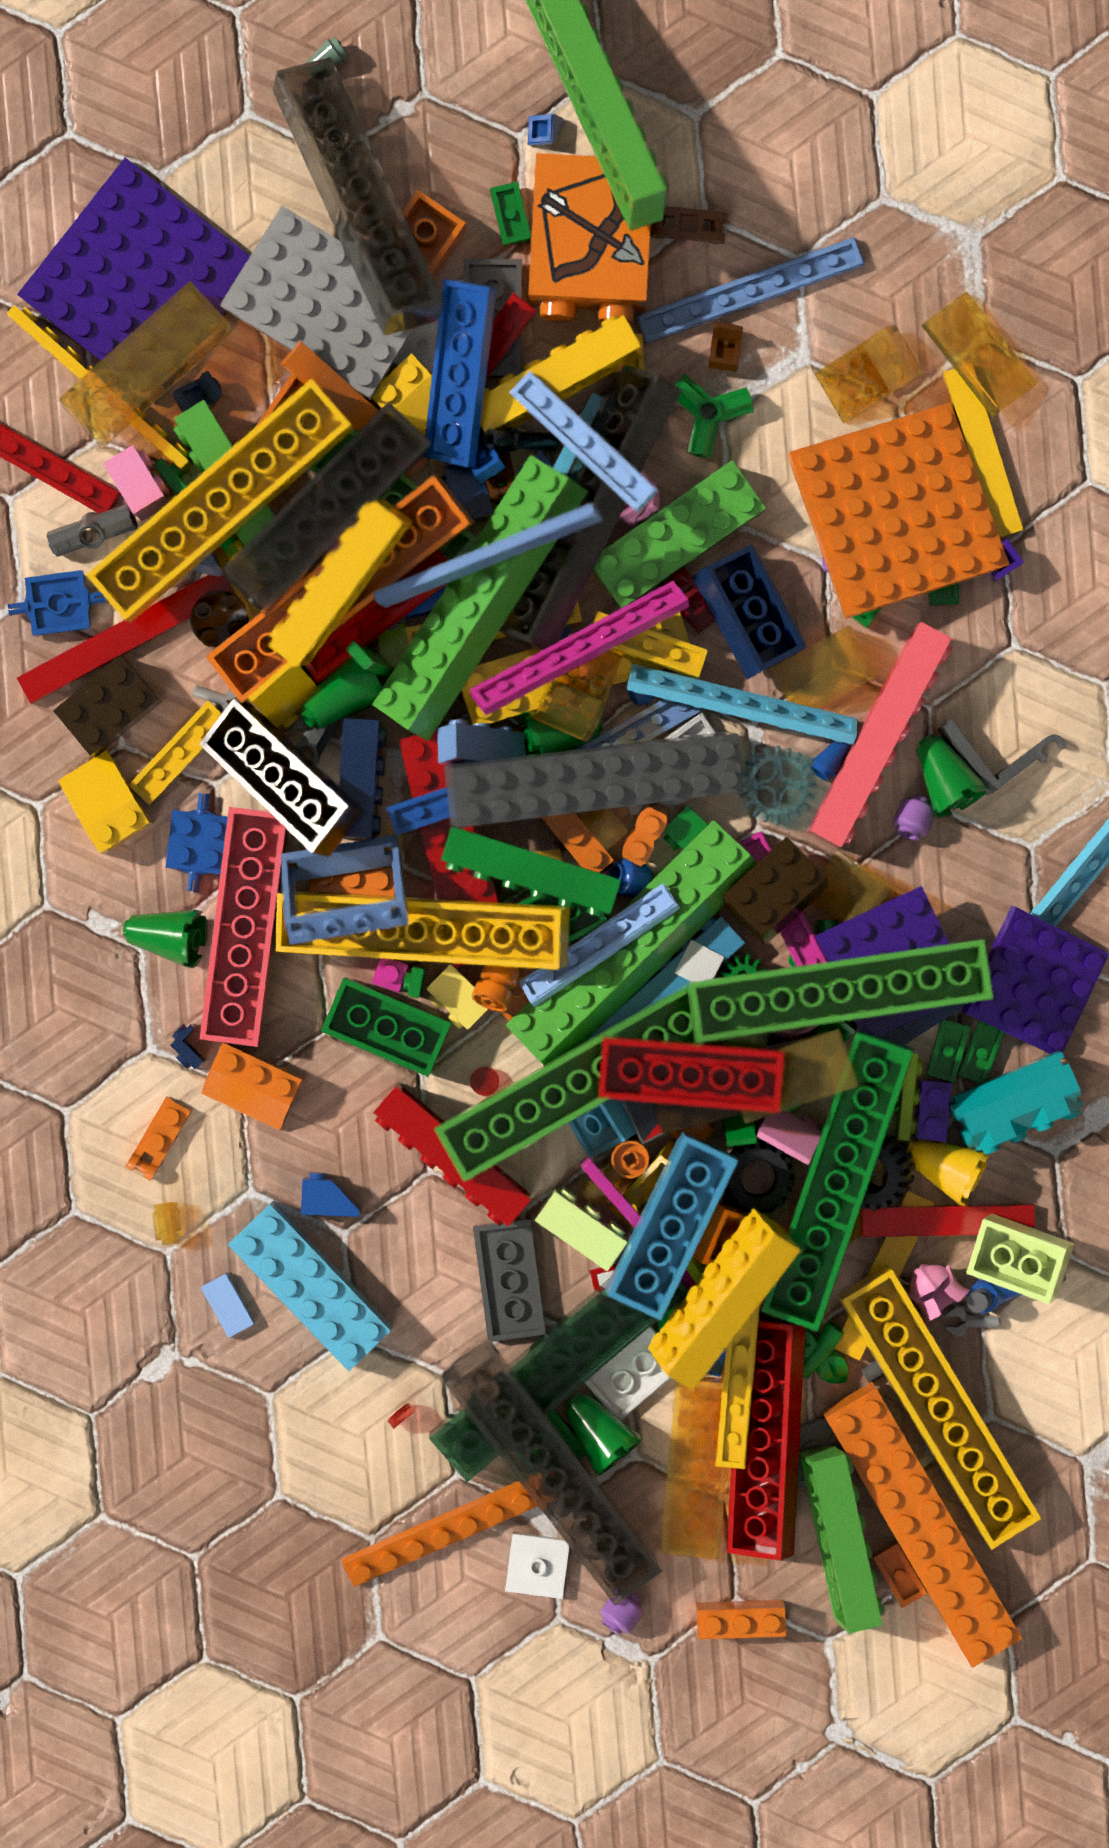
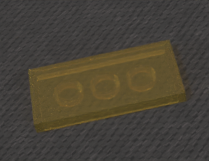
M967 291L921 325L992 418L1038 384Z
M840 1029L777 1049L784 1051L779 1112L858 1086ZM741 1110L745 1123L776 1113Z

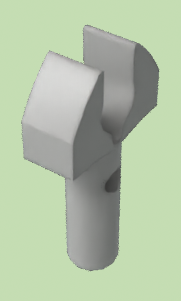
M198 685L193 689V696L221 705L223 710L229 705L228 701H232L233 698L238 699L232 691L222 694Z
M954 1306L945 1313V1316H957L964 1322H961L958 1326L944 1325V1327L956 1337H965V1331L970 1327L998 1328L1001 1321L998 1316H969L965 1312L964 1306Z

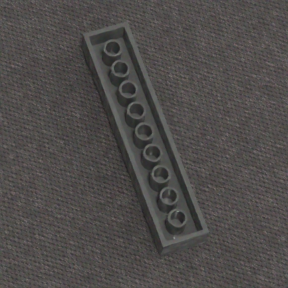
M729 731L444 766L450 824L457 828L743 792L738 733Z

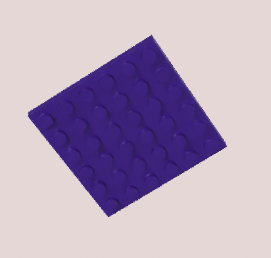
M124 158L17 295L156 404L228 313L221 308L220 304L250 256L132 162Z

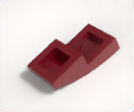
M682 568L661 584V586H664L674 581L688 598L689 607L681 611V614L697 635L716 622L692 576L685 568Z

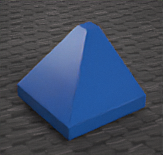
M556 114L529 116L527 145L554 144L563 125V118Z

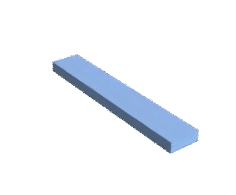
M531 371L509 392L637 513L657 494L658 490Z
M662 883L568 947V966L559 970L538 968L521 979L519 984L531 1004L536 1007L679 910L680 907L667 886Z

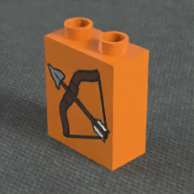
M536 153L528 296L529 305L540 307V318L544 320L572 321L575 319V309L599 310L598 321L601 323L614 315H617L618 318L624 315L628 324L633 323L634 312H645L651 224L632 231L629 230L596 156Z

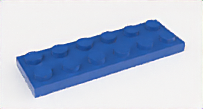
M443 279L423 457L464 467H475L497 290L495 287Z

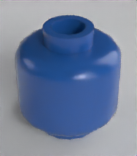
M625 858L613 864L608 875L621 880L617 892L618 895L633 899L653 880L650 867L646 863L639 866Z

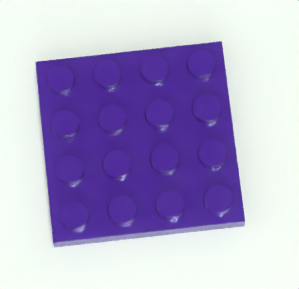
M922 886L815 935L827 962L949 944ZM940 1007L854 1019L858 1030L881 1036Z
M1011 905L987 956L993 999L967 1002L962 1012L1048 1054L1056 1051L1063 1053L1109 953Z

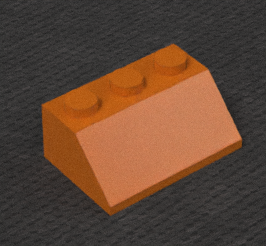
M222 1042L201 1094L275 1129L281 1130L305 1078L239 1046Z

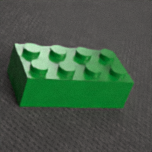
M343 977L321 1032L429 1077L452 1022L353 979Z

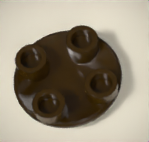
M227 591L209 592L199 598L192 608L190 615L192 631L205 646L218 647L248 623L246 607L242 600L233 593Z

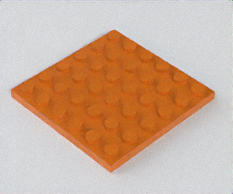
M950 402L790 451L787 454L845 619L998 571L1010 565Z

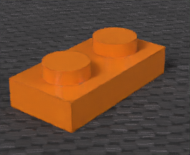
M897 1541L872 1555L901 1608L927 1594Z

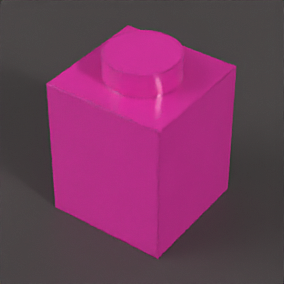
M380 958L372 983L401 992L405 974L408 972L410 964L397 959Z

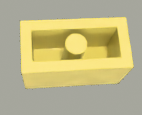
M450 964L426 988L430 992L427 998L438 1009L444 1006L451 1013L448 1019L459 1029L464 1026L468 1030L488 1010L473 1001L471 995L475 986L456 967H453V964Z

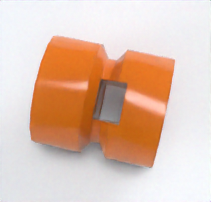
M484 965L480 973L483 980L477 981L471 998L478 1005L486 1009L505 1012L512 998L510 990L516 988L521 971L517 967Z
M629 1138L614 1146L611 1150L610 1158L613 1169L624 1178L639 1177L648 1167L649 1156L647 1149L635 1138Z

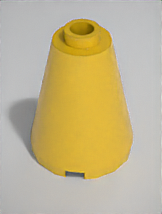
M918 1139V1141L912 1140L906 1153L911 1152L913 1157L909 1159V1162L915 1163V1169L956 1203L964 1207L970 1200L968 1199L970 1192L974 1193L987 1166L986 1161L990 1158V1155H984L981 1151Z

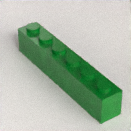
M451 826L441 858L442 861L447 862L446 868L463 873V869L467 868L475 871L474 877L491 882L492 877L503 880L502 886L519 891L520 886L531 889L530 895L547 900L549 894L560 898L558 904L574 909L576 904L588 907L586 913L602 918L604 913L611 914L621 882L620 879Z

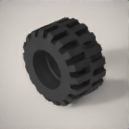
M893 1135L885 1136L878 1157L887 1169V1183L885 1186H877L870 1182L861 1209L865 1210L870 1207L872 1211L878 1210L881 1207L883 1209L889 1207L901 1199L910 1190L909 1184L914 1182L915 1176L911 1172L915 1170V1163L909 1162V1159L913 1156L911 1152L906 1153L904 1151L906 1145L903 1142L899 1144L895 1142L897 1137Z
M759 1139L757 1143L735 1146L733 1151H729L738 1159L736 1167L724 1189V1193L732 1204L748 1214L753 1209L763 1214L766 1212L772 1213L779 1206L781 1208L785 1204V1200L790 1198L792 1187L795 1185V1172L788 1156L777 1147ZM754 1160L767 1162L771 1165L775 1174V1180L771 1188L761 1194L748 1192L744 1189L740 1180L743 1167Z

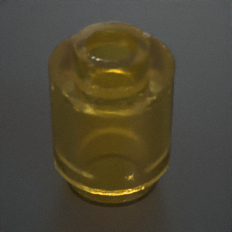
M610 1163L604 1167L601 1165L599 1169L619 1189L621 1187L620 1183L624 1181V1178L616 1173ZM590 1177L581 1184L584 1187V1190L581 1191L582 1195L592 1205L595 1202L602 1205L608 1199Z
M177 1201L153 1205L152 1219L156 1240H162V1245L179 1243V1237L185 1236L181 1208L177 1207Z

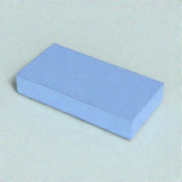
M227 1272L200 1287L228 1338L255 1323Z

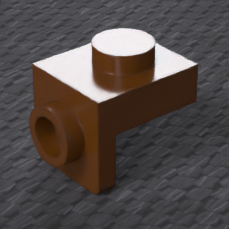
M731 323L714 324L708 368L737 372L743 326Z

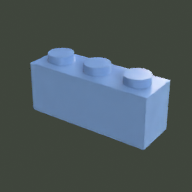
M451 720L449 725L437 728L438 763L453 765L525 756V734L514 732L512 727L504 726L494 729L490 728V724L487 723L467 725L466 720Z

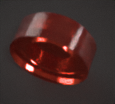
M480 1067L473 1072L470 1084L475 1093L481 1096H488L497 1090L499 1076L490 1067Z
M406 1403L387 1422L394 1430L415 1413L416 1410L410 1403Z

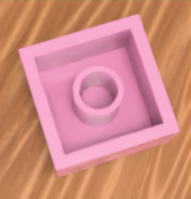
M132 445L104 462L103 465L133 514L143 521L170 502L167 496L171 492L159 474L154 476L152 471L156 468L153 466L154 463L143 449L138 451Z

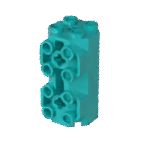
M1061 1051L1053 1052L952 1095L949 1111L953 1119L960 1121L962 1129L958 1130L963 1144L968 1146V1148H973L975 1151L980 1150L986 1155L999 1150V1144L1005 1141L1016 1143L1027 1138L1026 1131L1031 1128L1041 1132L1055 1126L1053 1121L1065 1118V1120H1070L1082 1114L1080 1108L1084 1106V1102L1077 1099V1097L1082 1096L1081 1090L1068 1063L1062 1065L1060 1059L1065 1058Z

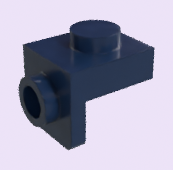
M206 371L197 380L175 389L171 395L183 413L202 400L206 402L209 408L215 406L222 397L219 382L211 376L209 371Z
M183 1024L171 1036L175 1040L170 1046L178 1053L176 1056L177 1060L187 1069L191 1066L194 1069H198L206 1061L186 1041L197 1029L194 1024H190L188 1027Z

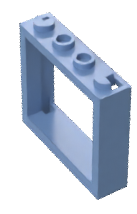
M396 835L339 844L330 857L311 853L308 849L281 854L285 924L290 944L409 925L402 860ZM392 846V851L385 852L384 847ZM297 862V867L290 868L289 863ZM392 866L396 900L297 915L295 882Z

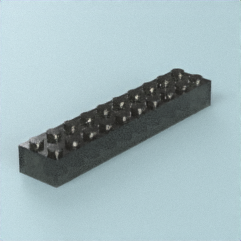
M331 57L277 70L273 93L383 335L387 336L438 321L444 303Z
M620 364L590 427L641 474L681 390L659 374ZM575 456L566 476L588 491L578 508L592 504L600 511L602 521L557 539L499 630L500 633L510 639L539 651H543L558 643L626 504L618 494L577 456Z
M490 1339L441 1373L446 1387L615 1606L662 1572L657 1558Z

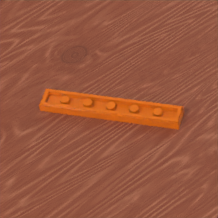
M299 341L281 363L303 385L312 379L354 430L409 479H413L429 459L423 457V451L303 342Z

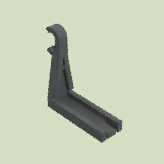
M952 719L937 729L943 739L988 787V790L985 791L986 796L994 793L1034 761L1038 760L1043 764L1046 763L1047 757L1044 756L1042 749L1051 741L1055 742L1060 749L1066 748V743L1061 736L1056 734L1050 735L994 776Z

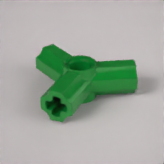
M684 373L668 391V394L694 417L686 453L700 458L711 459L720 422L754 412L752 399L747 387L712 398ZM705 406H711L715 409L716 416L713 419H705L702 417L700 410Z

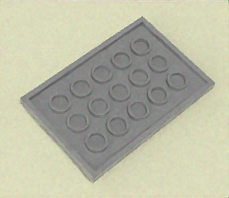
M282 205L220 306L290 351L299 341L303 342L358 393L371 400L431 304L432 298Z

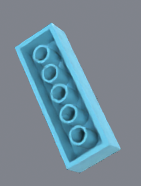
M274 1201L227 1244L348 1371L391 1332L393 1326Z

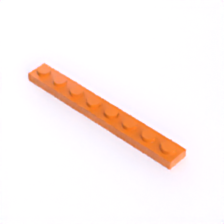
M553 1465L341 1558L342 1565L353 1586H358L566 1494L565 1487Z

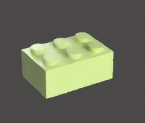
M563 1186L560 1190L555 1187L536 1213L535 1221L608 1271L628 1243L625 1229L613 1220H610L609 1223L602 1220L601 1212L589 1203L585 1207L577 1202L578 1196L568 1188Z
M990 1214L983 1218L966 1274L1050 1304L1058 1298L1075 1243L998 1215Z

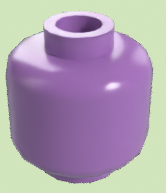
M913 795L912 798H905L900 801L893 825L897 829L898 835L905 839L917 841L920 837H925L929 834L935 817V811L929 805L927 798Z
M626 1590L624 1594L618 1591L613 1592L600 1611L603 1618L601 1623L619 1636L621 1633H631L643 1616V1609L638 1605L641 1599L629 1590Z

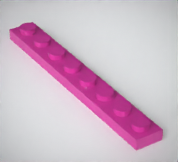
M672 581L471 688V697L485 716L683 611L689 607V600L675 582Z

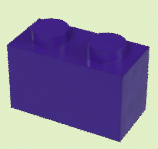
M918 1079L919 1102L915 1109L917 1123L916 1132L913 1137L916 1139L946 1142L952 1083Z

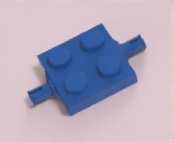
M77 570L25 578V602L9 603L8 609L14 610H8L9 616L26 613L31 622L32 636L35 637L92 629L90 619L91 604L108 603V600L101 592L89 593L85 583L84 571Z
M198 793L197 810L188 812L172 810L165 868L180 869L189 873L186 891L199 892L200 875L221 873L228 817L218 816L208 811L211 794L206 793L205 797L204 793Z

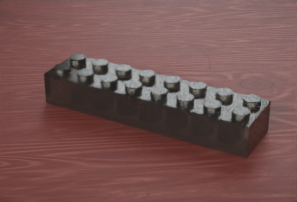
M388 401L223 568V576L266 617L339 543L346 529L349 526L354 527L361 518L357 515L367 502L372 503L374 500H381L429 451L431 442Z

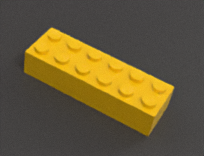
M617 315L606 319L601 323L603 327L593 333L591 330L583 332L576 337L577 342L568 347L565 344L552 350L550 352L551 357L542 362L540 359L534 360L524 367L526 371L516 377L514 374H510L502 378L498 382L500 386L491 391L488 388L484 389L480 422L484 432L487 433V429L506 430L507 428H517L534 418L509 393L529 371L557 397L564 401L644 356L645 354L625 316L623 315L618 318Z
M374 500L372 503L367 502L357 515L361 519L354 528L349 526L340 538V541L343 542L336 552L332 550L322 563L325 568L319 576L315 574L305 586L307 590L305 596L301 600L297 598L287 611L290 614L289 618L284 624L280 622L270 634L273 640L268 646L295 667L310 664L413 523L412 520L386 500Z
M753 1209L741 1221L740 1227L731 1239L724 1243L721 1252L706 1267L699 1281L689 1289L683 1302L670 1314L668 1321L660 1332L653 1336L648 1349L667 1376L693 1391L801 1251L778 1223Z

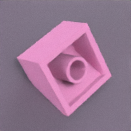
M779 1108V1113L764 1112L755 1128L756 1136L808 1165L822 1134V1131L817 1128L820 1123L806 1115L800 1119L792 1114L793 1111L786 1112Z

